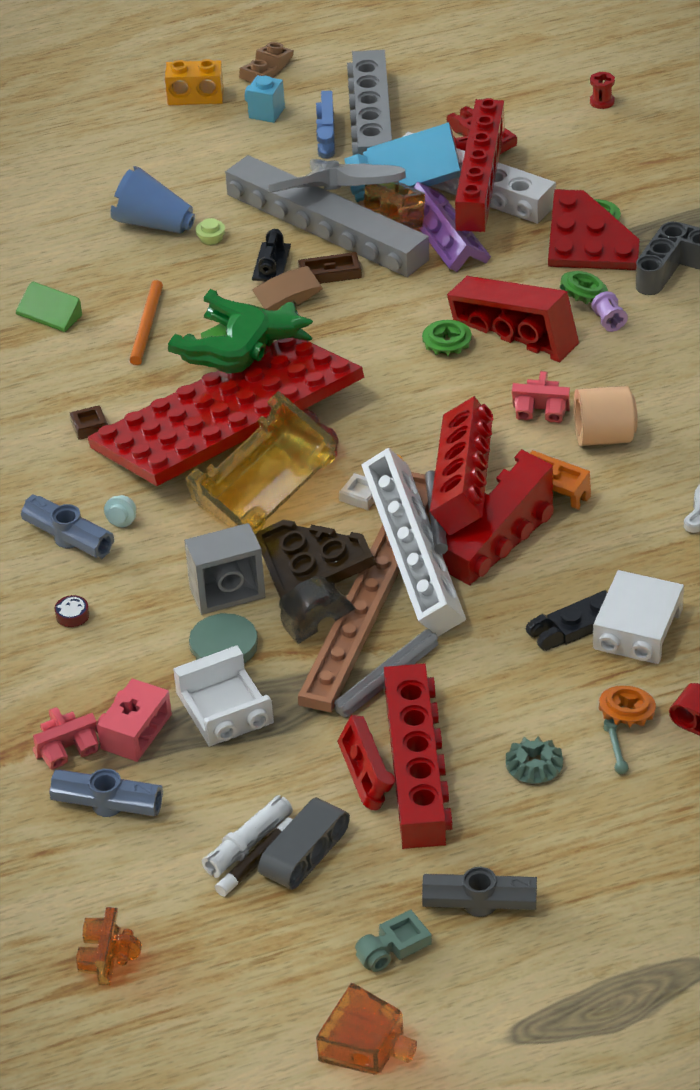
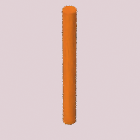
M159 280L152 281L130 356V363L133 365H140L143 359L163 284Z

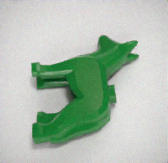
M210 289L204 296V302L209 303L204 318L226 326L227 335L196 339L192 334H187L184 337L174 334L168 343V352L180 355L182 360L190 364L213 367L228 374L243 372L252 365L254 360L261 361L265 354L266 344L269 341L286 338L311 341L313 338L302 328L311 325L313 321L300 316L293 302H287L278 310L272 311L255 305L224 299L217 294V291Z

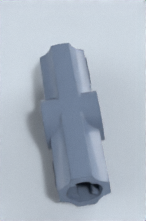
M34 494L25 500L24 507L21 510L22 519L53 535L55 543L59 547H76L101 559L110 553L111 546L114 543L113 533L82 518L80 510L76 506L71 504L59 506Z
M59 769L55 770L52 775L49 794L50 799L54 801L92 806L93 811L102 817H111L121 811L158 816L162 805L163 787L162 785L121 779L119 773L112 769H100L92 774Z

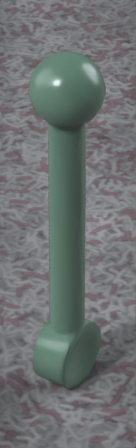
M605 719L603 728L609 732L616 758L615 771L618 774H625L629 766L622 757L616 733L618 725H615L613 719Z

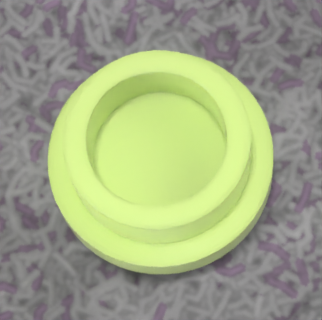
M213 218L205 219L196 226V235L202 243L207 245L219 243L225 234V225Z

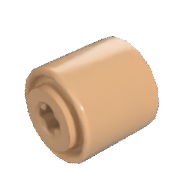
M628 386L579 388L575 390L574 424L577 441L580 446L632 442L634 433L637 431L638 418L636 400Z

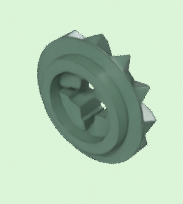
M539 735L535 741H529L523 737L520 744L512 743L510 751L506 753L507 770L514 778L525 783L538 784L550 781L561 772L563 767L561 748L555 747L553 740L542 742ZM537 755H541V760L535 758L532 761H528V756L534 758Z

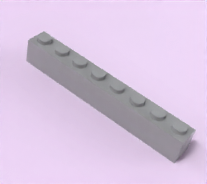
M247 155L225 171L227 195L346 250L356 252L357 255L405 277H409L429 261L428 235L321 187L291 188L268 193V185L298 177Z

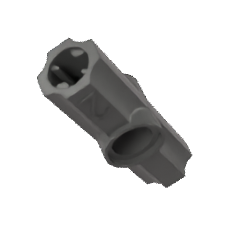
M481 866L467 870L464 875H423V907L464 908L467 913L476 917L488 916L495 909L536 910L537 877L496 876L492 870Z

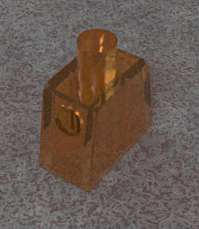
M350 983L316 1036L318 1061L373 1075L381 1073L390 1057L409 1063L416 1052L417 1041L403 1036V1014L398 1008L354 983Z

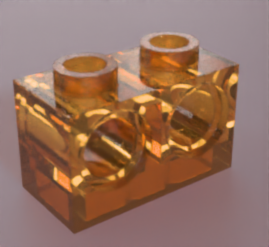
M399 181L365 185V208L412 229L423 227L424 192Z

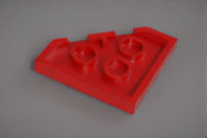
M554 189L548 267L636 270L640 239L584 190Z

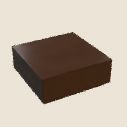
M100 405L70 412V420L78 440L88 438V436L98 432L102 426L108 425Z

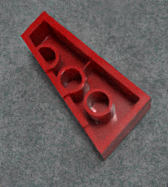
M466 276L447 294L453 320L462 322L486 334L489 331H493L501 337V340L509 343L513 340L527 345V350L536 354L540 351L550 354V359L560 363L579 344L568 292L565 290Z
M523 449L514 457L517 462L510 471L503 469L496 477L499 484L489 495L485 493L482 517L450 536L446 534L448 550L442 556L449 575L470 586L480 576L486 575L494 564L501 558H505L522 540H526L537 527L551 518L554 511L552 464Z

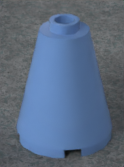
M133 166L134 171L129 169L125 173L114 197L119 198L117 207L111 206V218L113 220L180 234L185 229H191L195 221V214H193V207L137 166Z

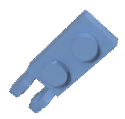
M321 91V102L316 103L318 155L320 158L330 159L335 154L332 91Z

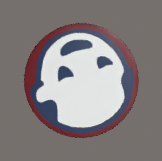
M66 596L55 604L56 620L62 626L77 627L84 624L89 618L88 602L81 596Z

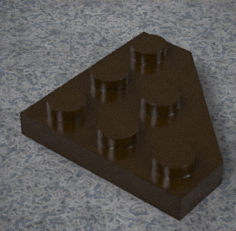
M284 519L254 533L284 607L377 565L364 535L351 532L350 535L338 534L333 528L316 525L306 528L297 526L295 521Z

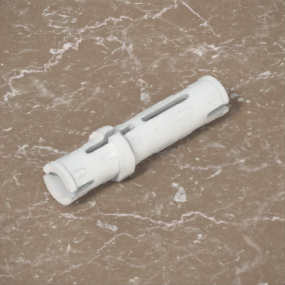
M275 796L262 810L258 811L244 823L241 828L234 833L230 832L224 836L222 843L202 859V865L206 872L211 876L214 874V877L217 878L237 860H243L249 854L252 846L292 814L293 808L290 802L285 797Z

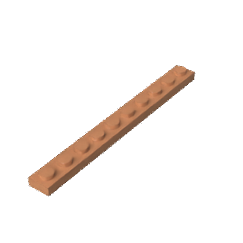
M411 472L427 514L429 505L425 474ZM383 525L370 549L377 565L358 573L298 694L299 706L332 713L335 707L334 702L339 698L400 572Z

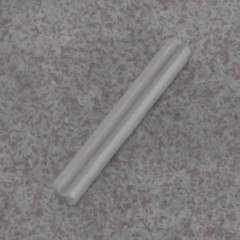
M425 629L335 700L334 704L337 714H340L343 718L349 717L384 689V667L415 664L438 646V636L436 633H432L430 629Z

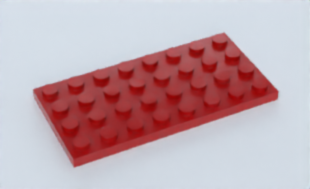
M295 338L277 340L272 345L266 346L265 354L261 361L254 360L252 365L243 372L228 374L218 370L202 376V379L190 385L179 387L175 393L165 398L156 399L149 406L139 411L126 414L124 419L114 424L102 426L98 432L88 436L90 448L155 486H159L365 378L363 368L309 341Z

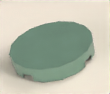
M220 613L208 616L199 621L190 632V651L196 657V660L238 645L243 653L244 663H246L257 651L258 636L254 624L245 617L236 614Z

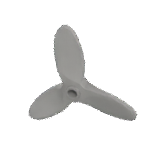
M311 159L310 169L312 172L306 176L268 185V193L291 188L324 186L326 190L339 189L341 186L391 183L405 179L406 173L405 169L400 166L365 163L339 164V161Z

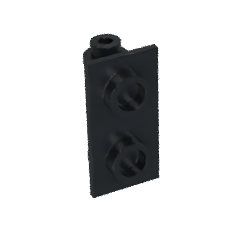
M272 229L267 232L266 242H262L252 276L253 281L266 282L284 273L291 244L284 243L283 234L279 229Z

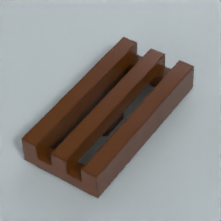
M356 252L298 260V268L308 266L320 284L362 278Z

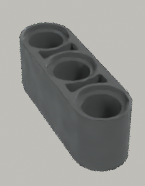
M317 797L310 800L264 851L258 865L259 874L291 890L296 889L345 834L350 821L349 813Z

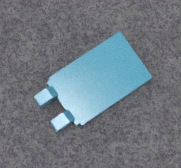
M449 122L366 148L367 151H364L363 155L355 154L344 159L345 164L393 165L405 169L406 178L400 181L350 186L357 202L374 198L375 196L381 202L410 193L417 182L429 187L458 178L461 174V166Z

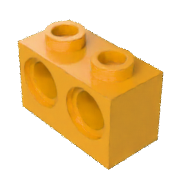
M205 59L201 61L176 60L174 62H166L165 84L167 104H223L222 61Z

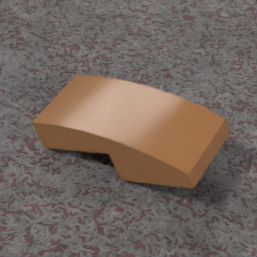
M278 42L268 43L266 46L256 50L255 60L240 67L239 78L249 82H253L257 75L274 78L290 61L294 50L285 48L283 44Z
M308 266L282 273L252 289L263 308L272 311L278 310L282 305L295 300L297 305H300L323 290Z

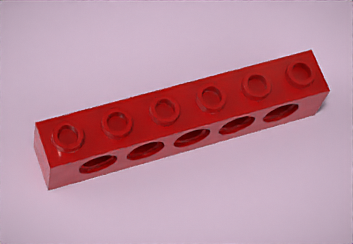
M491 98L475 100L455 198L456 231H486L505 129L504 100H494Z
M475 396L443 414L430 513L449 536L480 519L483 515L494 418L489 407L486 404L481 405Z
M426 663L384 667L385 697L393 770L396 780L395 788L402 849L446 846V830H452L453 827L451 808H444L443 803H449L447 781H440V776H446L444 754L437 755V750L442 749L441 729L434 728L433 724H439L437 702H430V698H436L434 677L427 678Z

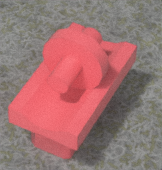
M540 371L539 380L528 379L527 384L513 383L512 400L516 411V418L518 420L533 419L534 409H545V420L561 423L565 412L570 411V387H559V381H548L547 371Z
M54 707L49 709L50 720L40 724L42 732L33 735L35 744L33 752L36 759L42 757L51 770L61 767L68 762V755L65 751L67 747L75 745L81 757L89 756L98 751L97 721L93 713L76 719L73 711L62 715L60 710Z

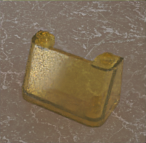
M279 391L267 401L271 407V412L267 419L261 416L258 419L259 428L217 468L210 464L206 468L208 473H202L196 468L185 478L192 500L203 510L230 527L249 523L254 534L258 533L265 525L266 520L320 468L329 466L336 456L334 452L336 447L334 438Z

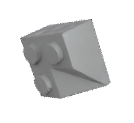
M249 523L184 540L189 586L201 615L266 598L262 551Z

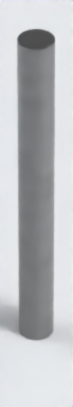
M433 470L425 474L429 513L435 471ZM430 513L434 550L437 554H445L448 550L446 531Z

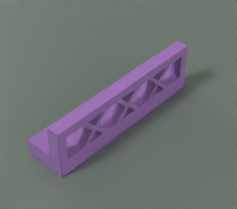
M417 182L401 205L420 231L429 236V243L448 268L458 272L469 256L487 263L491 256L473 232L456 231L455 209L445 196Z

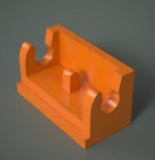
M533 450L530 452V454L553 465V491L570 497L571 507L579 510L580 498L587 502L591 497L590 471Z

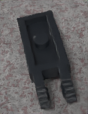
M603 590L548 615L541 614L528 622L525 628L526 632L534 638L539 636L537 638V645L546 651L562 644L567 645L593 633V624L608 592Z

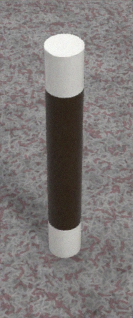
M287 817L215 885L216 892L223 897L231 892L259 865L264 851L293 819Z

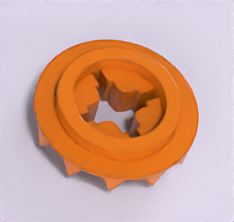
M614 686L605 690L599 698V710L603 712L604 719H613L615 725L623 723L630 728L634 723L644 726L646 720H653L656 709L655 700L649 693L640 688Z

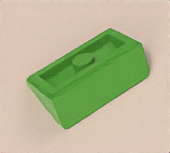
M33 281L27 287L16 309V314L66 332L82 316V309L78 297Z

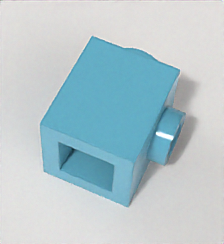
M257 75L251 85L246 87L244 98L248 102L249 118L275 123L285 108L283 80Z

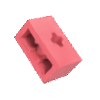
M132 678L126 687L117 693L114 703L108 711L103 713L97 721L96 732L99 736L100 749L138 762L172 715L169 690Z

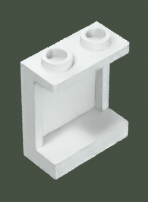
M618 570L593 624V648L607 653L659 664L662 657V644L674 617L679 618L683 610L684 585Z
M238 645L173 668L176 693L209 747L274 723L272 700L269 695L262 696L244 669L243 653Z

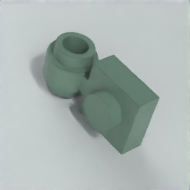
M409 910L380 924L379 936L375 937L372 934H367L360 938L355 945L356 957L366 969L379 972L390 963V952H393L401 960L431 945L432 934L415 913Z

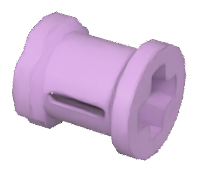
M602 292L593 299L591 308L596 315L601 317V325L606 331H617L626 324L628 315L618 306V299L614 293Z

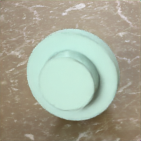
M114 496L106 502L104 514L107 520L114 526L127 527L135 520L136 505L127 496Z

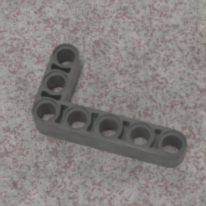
M674 221L667 222L660 227L636 262V290L643 295L658 294L680 264L700 270V228Z

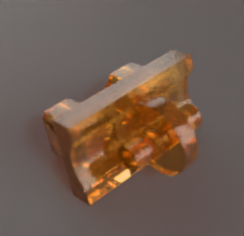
M106 907L104 918H85L83 941L84 943L98 944V948L78 947L76 956L78 972L97 974L99 985L110 986L116 958L117 964L125 966L128 961L137 959L141 954L142 944L139 939L133 936L134 932L130 929H124L121 934V928L116 924L118 908Z

